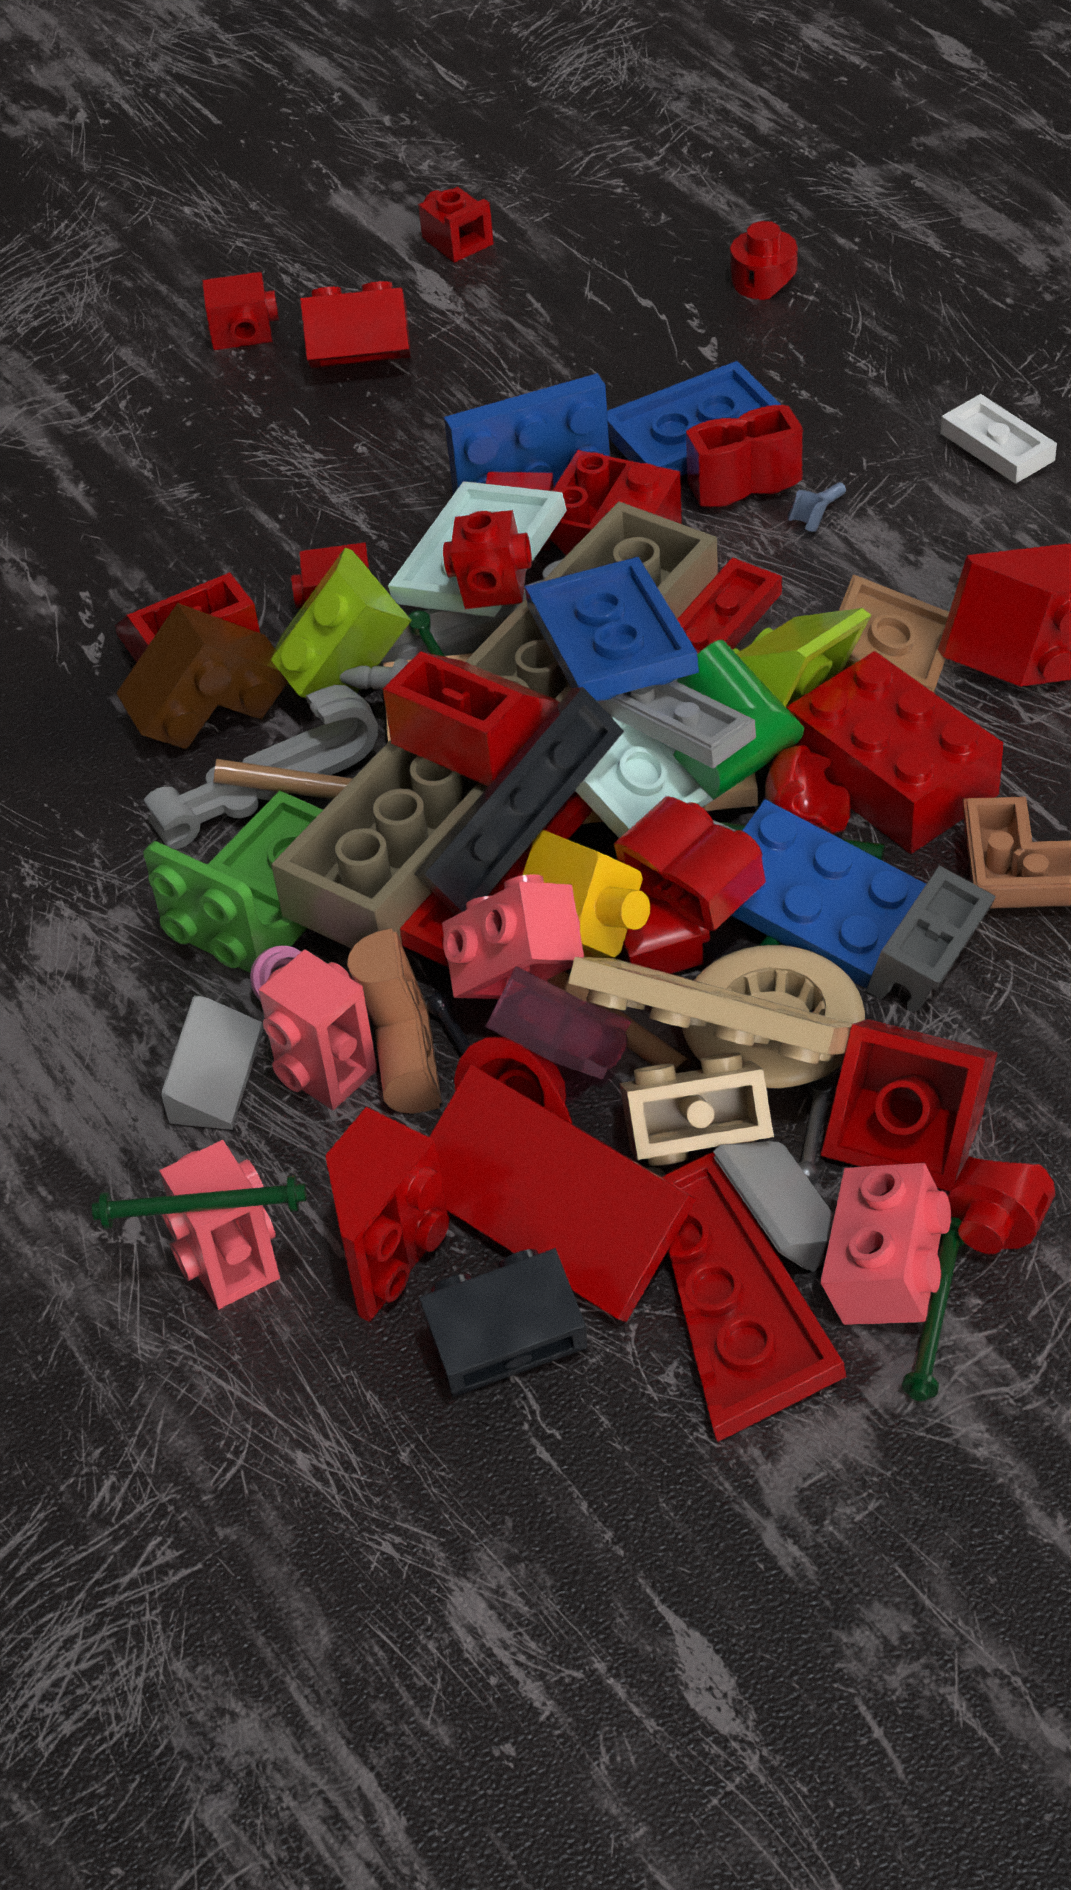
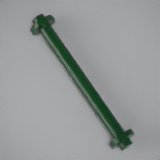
M295 1175L287 1176V1185L115 1201H112L109 1192L100 1193L99 1202L92 1203V1216L94 1220H101L103 1229L112 1228L113 1219L172 1213L288 1203L290 1212H296L299 1210V1202L307 1201L305 1183L297 1184Z
M951 1217L948 1233L941 1234L940 1237L941 1246L938 1257L941 1267V1281L938 1291L930 1293L926 1322H924L915 1369L914 1372L904 1375L902 1381L903 1390L915 1401H926L938 1394L939 1382L932 1377L958 1247L966 1244L958 1232L962 1220Z

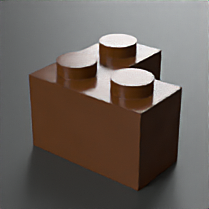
M177 603L116 694L141 735L187 749L217 705L262 720L288 681L271 661L275 648L266 635Z

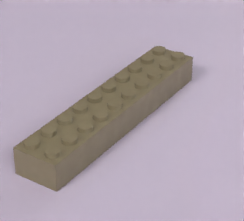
M618 502L543 581L639 557L677 619L718 574L717 537ZM526 599L465 661L560 702L571 690L566 677L527 607ZM390 740L271 864L282 916L351 949L362 938L390 928L393 929V932H397L401 942V926L432 893L415 875L416 871L489 786L391 744Z

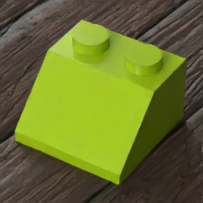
M344 548L281 635L271 661L300 697L306 698L308 694L333 685H346L358 693L360 689L340 681V675L344 671L358 666H369L370 668L378 666L412 620L353 550Z
M863 608L797 616L775 630L770 627L764 629L755 638L753 643L742 651L737 648L732 650L781 703L787 707L843 671L871 614Z

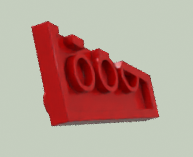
M711 1152L661 1178L697 1199L668 1250L716 1441L719 1442L846 1378V1371L841 1357L741 1196L715 1160L714 1153Z

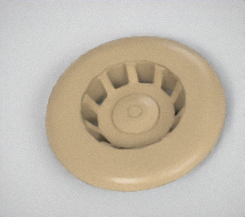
M763 945L744 948L714 961L695 979V981L810 1012V1010L814 1009L813 1013L853 1024L865 1020L864 1004L851 978L832 961L802 948L784 945ZM707 1022L706 1027L692 1024L689 1025V1028L682 1027L688 1046L700 1061L702 1058L718 1054L741 1053L742 1062L752 1061L763 1069L766 1088L794 1087L818 1080L840 1067L845 1053L835 1054L833 1062L819 1060L818 1064H813L778 1054L781 1042L770 1039L769 1044L754 1042L753 1046L713 1036L716 1024Z

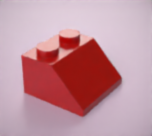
M1071 543L967 555L938 647L940 654L944 658L1020 687L1071 680Z
M870 1019L852 1024L821 1156L860 1167L925 1163L936 1187L951 1191L967 1160L982 1119L998 1052Z

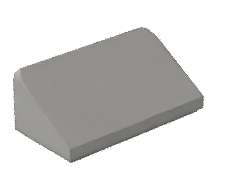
M194 995L162 1089V1100L169 1124L233 1130L264 1029L261 1021L209 998Z
M765 1141L723 1144L713 1151L716 1155L714 1156L715 1160L779 1253L805 1270H811L812 1272L825 1263L835 1215L786 1146L780 1142Z

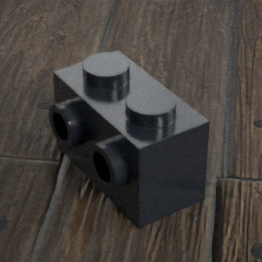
M556 1248L540 1254L535 1249L516 1252L503 1259L498 1265L499 1269L474 1278L470 1274H457L447 1277L436 1283L431 1288V1293L419 1297L424 1319L452 1397L587 1348L586 1324Z

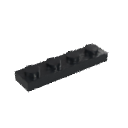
M584 687L572 688L421 865L415 875L455 916L466 910V903L468 901L487 896L624 733V730Z

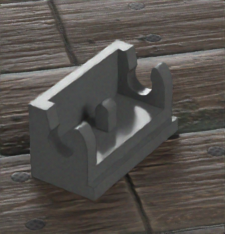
M939 865L882 949L866 992L882 999L895 983L901 984L911 993V997L907 1001V1009L911 1012L919 1010L929 997L931 989L937 990L992 906L996 896Z

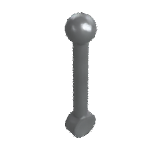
M831 1074L809 1083V1094L813 1097L802 1158L798 1165L813 1185H815L819 1177V1172L814 1162L826 1100L831 1099L835 1094L836 1083Z

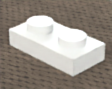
M982 394L941 416L940 433L1015 484L1055 461L1056 442Z

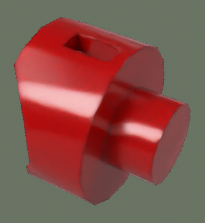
M758 221L751 224L747 232L742 233L733 240L730 247V269L735 290L739 294L752 299L765 300L775 295L798 270V247L796 240L788 233L781 231L780 227L774 222ZM750 270L754 271V279L749 281Z
M968 1156L948 1195L951 1217L962 1220L958 1228L959 1236L964 1243L978 1252L996 1254L1002 1248L1019 1249L1031 1244L1055 1197V1185L1047 1170L1040 1164L990 1161Z

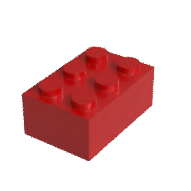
M873 651L786 707L804 727L802 738L793 747L807 745L811 753L830 758L832 764L825 770L826 778L830 783L845 786L848 789L850 808L910 854H913L964 819L963 799L995 798L999 795L1004 743L876 651Z

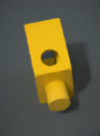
M542 830L533 840L523 875L543 876L544 883L572 885L576 912L580 921V936L584 957L615 959L621 952L627 929L636 930L645 925L650 915L649 899L644 892L639 891L643 880L641 871L545 830Z

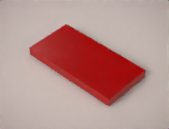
M472 1064L430 1135V1138L436 1141L447 1211L513 1253L535 1249L540 1254L556 1248L571 1289L616 1319L625 1322L631 1316L697 1200L695 1197Z

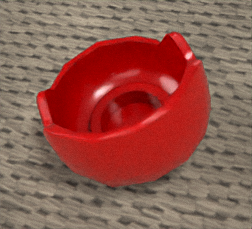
M807 745L783 749L774 758L766 778V800L831 834L844 832L850 818V795L848 789L845 786L832 784L826 778L825 770L832 764L830 758L811 753Z

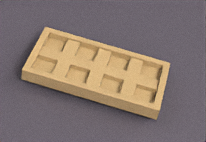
M575 957L568 982L569 984L589 989L587 1001L619 1010H626V1007L644 1010L645 1005L652 1006L649 1018L684 1028H689L690 1024L706 1027L707 1022L716 1024L713 1034L715 1037L753 1046L754 1042L769 1044L770 1039L781 1042L778 1054L813 1064H818L819 1060L833 1062L835 1054L845 1053L853 1024L614 958Z

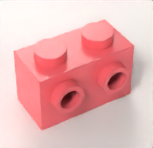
M541 875L517 876L505 881L504 890L493 896H483L468 901L465 911L442 923L444 932L443 947L445 956L448 959L454 998L508 999L572 968L575 957H584L580 936V921L576 912L572 885L544 883L543 876Z
M304 949L286 966L275 970L269 976L266 983L258 989L265 1018L263 1020V1027L269 1036L274 1057L273 1070L286 1087L295 1092L303 1090L334 1111L378 1070L363 986L355 982L342 966L334 962L327 964Z
M224 1140L216 1142L200 1151L188 1153L177 1162L159 1170L167 1196L263 1187L261 1179L252 1163L248 1159L238 1163ZM263 1205L161 1214L169 1232L176 1240L170 1243V1247L181 1272L187 1281L199 1277L218 1310L280 1279L271 1240L276 1237V1233Z
M925 1163L844 1168L820 1282L843 1325L926 1322L930 1293L937 1292L940 1286L941 1267L938 1248L941 1234L948 1233L950 1229L951 1208L947 1194L944 1191H938Z

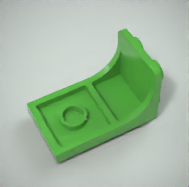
M279 790L208 865L160 842L153 841L143 851L149 874V883L152 886L160 915V924L165 933L180 944L190 943L214 955L217 960L227 967H239L251 973L254 961L263 951L275 946L291 947L307 928L282 916L271 864L323 809Z

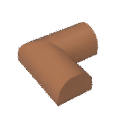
M1026 797L963 799V817L971 883L996 896L990 909L1071 906V840L1032 842Z
M392 928L375 932L362 938L354 945L348 955L347 966L353 980L363 986L366 1008L374 1025L384 1102L389 1108L401 1113L414 1114L439 1109L442 1098L426 1002L397 932H393Z

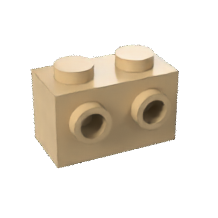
M725 1053L702 1058V1069L675 1074L674 1064L653 1065L634 1070L635 1081L619 1083L630 1150L638 1160L648 1158L649 1165L658 1166L688 1160V1151L711 1147L716 1149L723 1144L751 1143L758 1139L774 1137L763 1069L752 1061L742 1062L741 1053Z

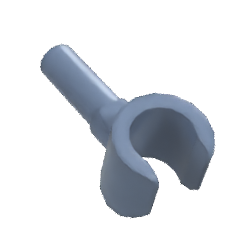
M836 483L817 494L807 490H798L786 519L788 521H803L806 523L805 530L817 531L828 504L845 494L846 488L844 484Z

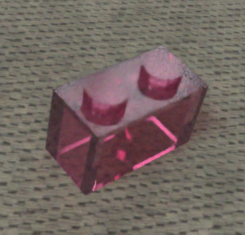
M515 966L486 1027L551 1062L603 1080L607 1070L618 1063L627 1045V1035L625 1033L631 1020L602 1005L587 1001L585 996L567 987Z

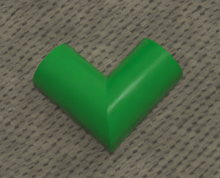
M723 639L711 643L697 654L699 673L678 678L676 681L755 720L756 738L715 768H711L675 750L673 754L675 759L713 800L774 760L783 749L791 748L799 743L804 734V727Z

